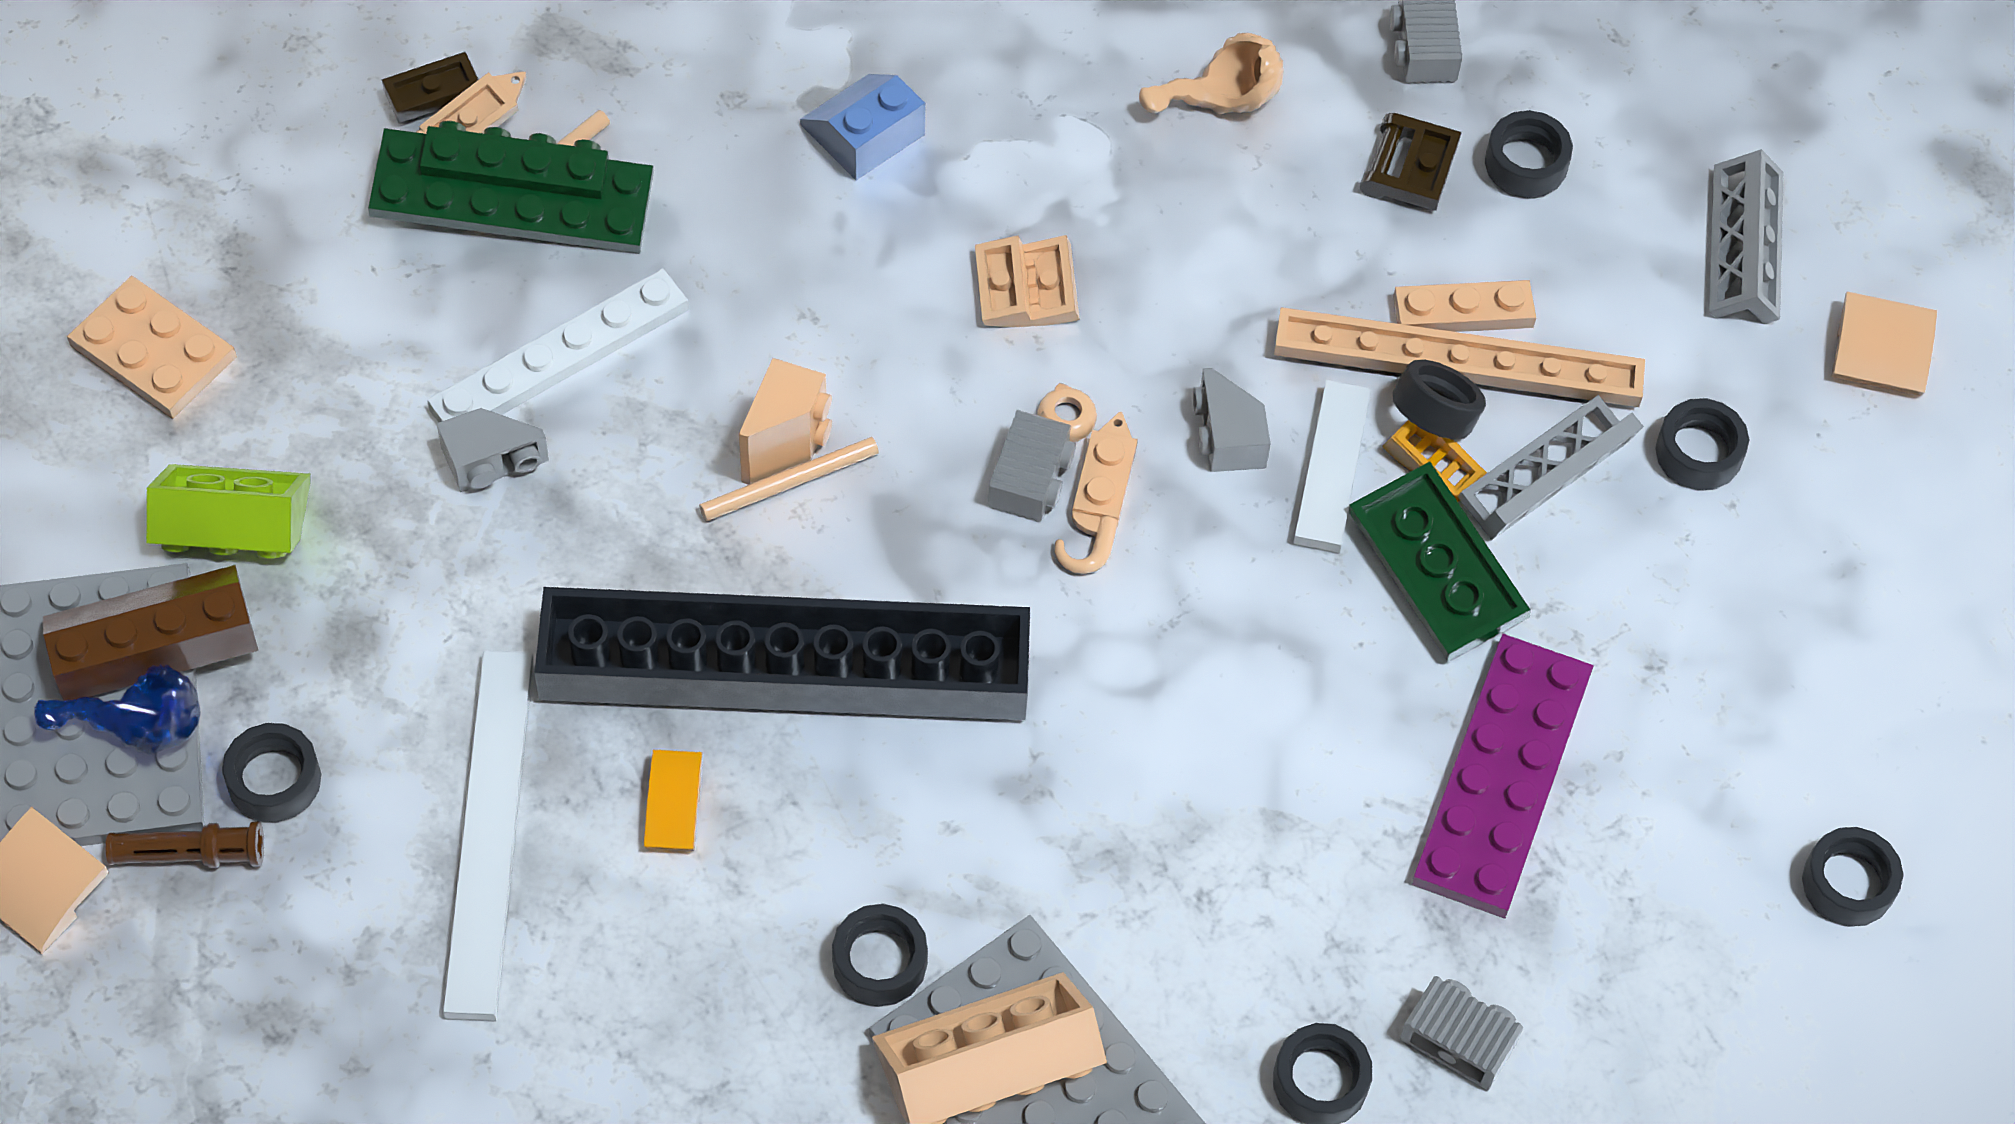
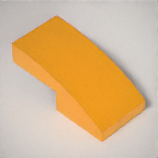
M653 750L646 810L645 848L695 850L698 802H700L702 752Z

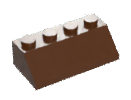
M236 565L43 616V635L52 673L64 703L259 651Z

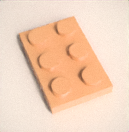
M132 275L67 336L72 348L172 419L237 357L232 345Z

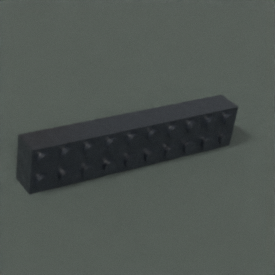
M543 587L534 674L539 700L1026 720L1030 607Z

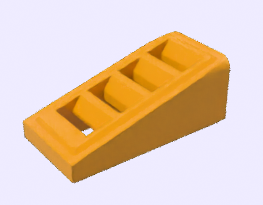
M1409 420L1382 445L1396 461L1410 472L1429 461L1435 468L1443 457L1450 460L1451 463L1441 473L1437 469L1436 471L1457 502L1460 501L1457 496L1464 489L1487 473L1454 440L1424 431ZM1413 434L1421 438L1415 447L1408 441ZM1430 445L1437 451L1427 460L1421 453ZM1460 468L1466 475L1454 486L1448 479Z

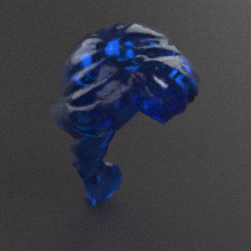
M160 664L159 666L149 667L146 674L139 676L135 683L124 692L120 700L104 702L100 698H89L87 696L65 701L38 700L34 706L35 723L47 731L59 730L69 720L74 718L87 721L94 730L105 731L119 739L123 747L133 748L140 753L145 752L148 755H152L153 753L157 754L166 748L179 746L188 741L199 725L201 708L198 692L190 679L179 671L172 669L170 665L162 666Z

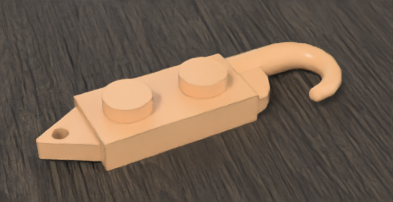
M522 71L492 76L488 72L421 124L416 132L426 134L428 126L439 127L442 121H455L464 125L466 131L483 134L484 130L488 127L500 126L519 111L517 101L526 80V72ZM514 80H518V81H519V83H517V84H513L512 82H513Z
M1118 412L1099 431L1092 430L1073 505V523L1084 533L1095 536L1091 554L1084 559H1075L1066 553L1063 540L1058 539L1055 542L1054 552L1058 562L1065 569L1073 573L1088 574L1095 572L1105 565L1111 555L1138 439L1132 438L1122 412Z

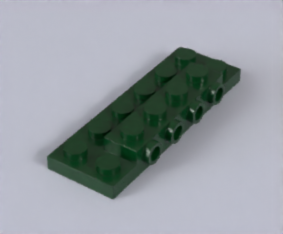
M442 121L439 127L428 126L426 134L384 128L368 211L370 217L640 254L654 167L647 164L609 159L608 151L601 150V146L598 143L585 139L575 141L574 146L556 144V140L552 136L542 133L531 134L529 140L512 138L510 132L499 127H488L484 130V134L466 131L464 125L455 121Z

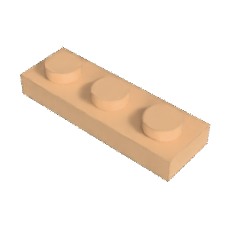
M1530 280L1395 287L1393 294L1397 324L1463 332L1534 328L1536 321Z

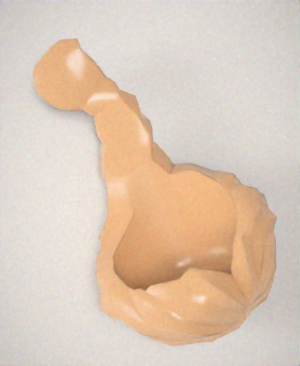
M1238 33L1234 37H1229L1225 41L1223 48L1215 52L1212 60L1204 69L1202 77L1195 79L1177 78L1161 86L1142 88L1139 92V102L1145 110L1153 114L1164 111L1172 99H1182L1189 105L1211 108L1216 114L1252 112L1260 108L1265 102L1271 100L1279 92L1284 72L1283 60L1280 58V53L1276 51V47L1271 40L1252 33Z

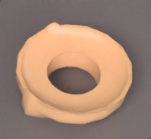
M1059 383L1053 391L1046 394L1041 400L1037 412L1038 416L1071 425L1070 441L1078 442L1088 437L1092 430H1094L1097 420L1095 404L1091 398L1082 391L1071 388L1063 383ZM1061 403H1072L1079 408L1081 415L1075 420H1063L1055 413V408Z

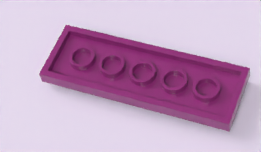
M1502 633L1411 885L1506 919L1594 665Z

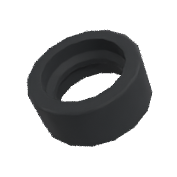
M1531 110L1513 112L1501 118L1491 130L1484 163L1488 176L1493 182L1511 195L1525 198L1545 196L1558 189L1566 178L1572 157L1573 143L1567 129L1560 121L1548 114ZM1526 139L1536 141L1547 147L1554 155V163L1545 168L1538 169L1521 167L1509 160L1503 153V146L1514 140Z
M1426 359L1413 360L1408 364L1392 392L1393 403L1399 412L1410 422L1424 431L1452 440L1465 439L1472 432L1486 407L1485 396L1479 387L1468 377L1451 367Z
M1708 398L1688 399L1675 405L1665 416L1655 450L1658 463L1669 478L1681 486L1691 489L1713 490L1730 483L1740 471L1750 439L1744 421L1736 411L1726 404ZM1700 426L1711 429L1720 435L1728 445V456L1718 462H1702L1692 459L1682 452L1675 441L1676 434L1679 430L1686 427Z
M264 723L245 730L230 744L224 754L222 773L231 801L242 814L257 821L280 822L296 817L311 805L320 789L322 774L312 742L302 731L283 723ZM272 750L287 751L299 759L302 767L301 775L296 783L285 791L272 795L256 794L250 791L244 784L242 778L243 771L247 764L259 754Z
M1842 827L1823 835L1813 847L1805 863L1802 882L1805 896L1813 908L1826 919L1848 927L1866 926L1881 919L1892 906L1901 890L1904 873L1899 855L1883 837L1876 832L1860 827ZM1835 854H1851L1863 858L1874 867L1880 876V891L1875 897L1865 900H1856L1843 896L1832 888L1824 874L1825 863Z
M883 903L863 906L848 914L836 929L832 943L834 976L843 991L860 1003L873 1006L897 1004L911 996L924 980L928 965L926 933L917 919L900 907ZM881 930L895 933L904 939L909 946L910 958L908 966L902 973L893 978L877 980L864 977L855 970L851 964L850 951L852 944L857 938L868 932Z
M1314 1023L1298 1028L1284 1040L1273 1069V1088L1280 1105L1294 1119L1305 1124H1340L1348 1121L1362 1108L1372 1083V1060L1365 1044L1353 1032L1336 1024ZM1313 1049L1329 1050L1340 1055L1350 1065L1352 1070V1085L1349 1091L1342 1098L1333 1101L1316 1100L1305 1095L1293 1080V1066L1297 1058L1304 1052Z

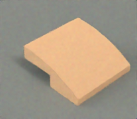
M1019 235L975 245L982 321L984 325L1029 327L1080 320L1072 249L1067 235L1028 244H1022Z
M1846 292L1837 333L1839 339L1831 377L1922 396L1926 390L1930 369L1937 310Z
M31 807L0 842V921L43 954L77 918L74 909L109 872L104 864Z

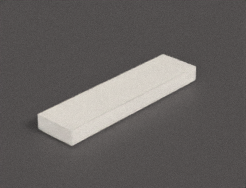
M1326 380L1293 544L1340 553L1371 388Z

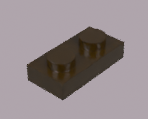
M465 51L381 80L383 90L398 123L442 109L479 79Z

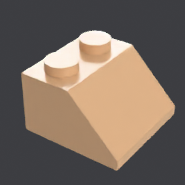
M772 358L739 432L742 483L750 485L811 461L817 446H825L832 428V420L827 418L832 395L826 393V374Z

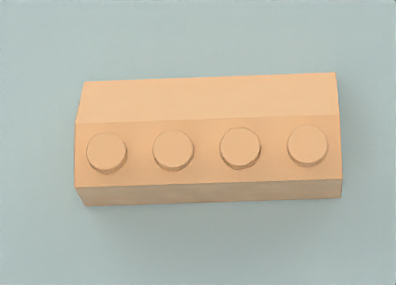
M1064 972L872 1037L897 1107L907 1124H943L949 1117L966 1111L980 1112L994 1106L996 1101L1015 1094L1029 1095L1036 1093L1047 1083L1065 1077L1079 1078L1085 1076L1094 1067L1107 1063L1094 1008Z

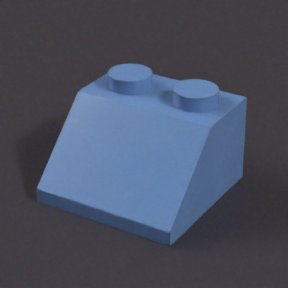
M868 74L802 117L800 125L855 180H858L925 135L926 103L897 75Z

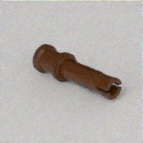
M252 821L249 827L220 828L218 823H209L207 826H203L202 831H159L118 834L110 832L106 838V859L109 865L202 861L209 868H218L220 863L250 862L252 867L262 865L264 858V833L260 821Z

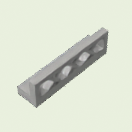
M1762 149L1714 165L1709 312L1715 318L1749 309L1763 324L1780 320L1783 171ZM1745 171L1744 179L1734 191L1729 190L1728 176ZM1740 204L1744 207V214L1730 228L1727 226V218ZM1737 241L1743 243V251L1731 265L1726 263V255ZM1736 278L1742 281V294L1725 299L1727 289Z
M1597 395L1464 489L1457 497L1490 539L1493 540L1629 443L1644 426L1633 412L1619 421L1601 397ZM1592 412L1607 429L1597 438L1582 435L1583 418ZM1573 426V433L1565 432ZM1557 440L1572 443L1571 456L1563 462L1549 460V442ZM1539 450V457L1531 456ZM1518 464L1537 467V480L1529 486L1513 484L1515 467ZM1505 474V482L1497 481V479ZM1484 488L1504 492L1503 505L1494 510L1491 515L1475 496Z

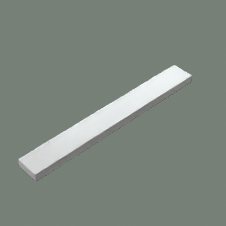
M483 651L444 1003L445 1019L496 1021L533 670L532 652Z

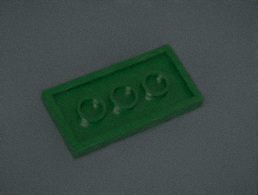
M1430 461L1349 504V514L1448 662L1530 618L1531 609Z

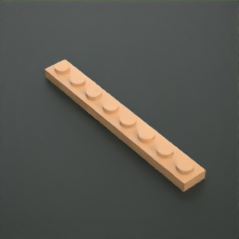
M1280 308L1274 351L1276 356L1395 373H1403L1407 365L1413 360L1426 359L1455 369L1468 377L1474 384L1592 400L1599 395L1606 403L1639 407L1643 398L1645 359Z

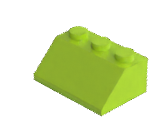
M169 464L147 487L146 543L161 544L163 550L171 552L187 551L191 549V546L209 547V552L217 555H231L238 553V550L257 551L258 556L264 558L284 557L286 553L293 551L301 539L311 473Z

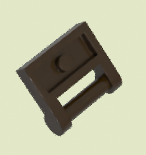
M1398 113L1386 114L1380 126L1382 137L1370 171L1364 173L1360 183L1361 192L1371 198L1386 196L1436 211L1462 132ZM1403 138L1411 139L1412 142L1400 177L1388 175L1387 173L1399 140Z

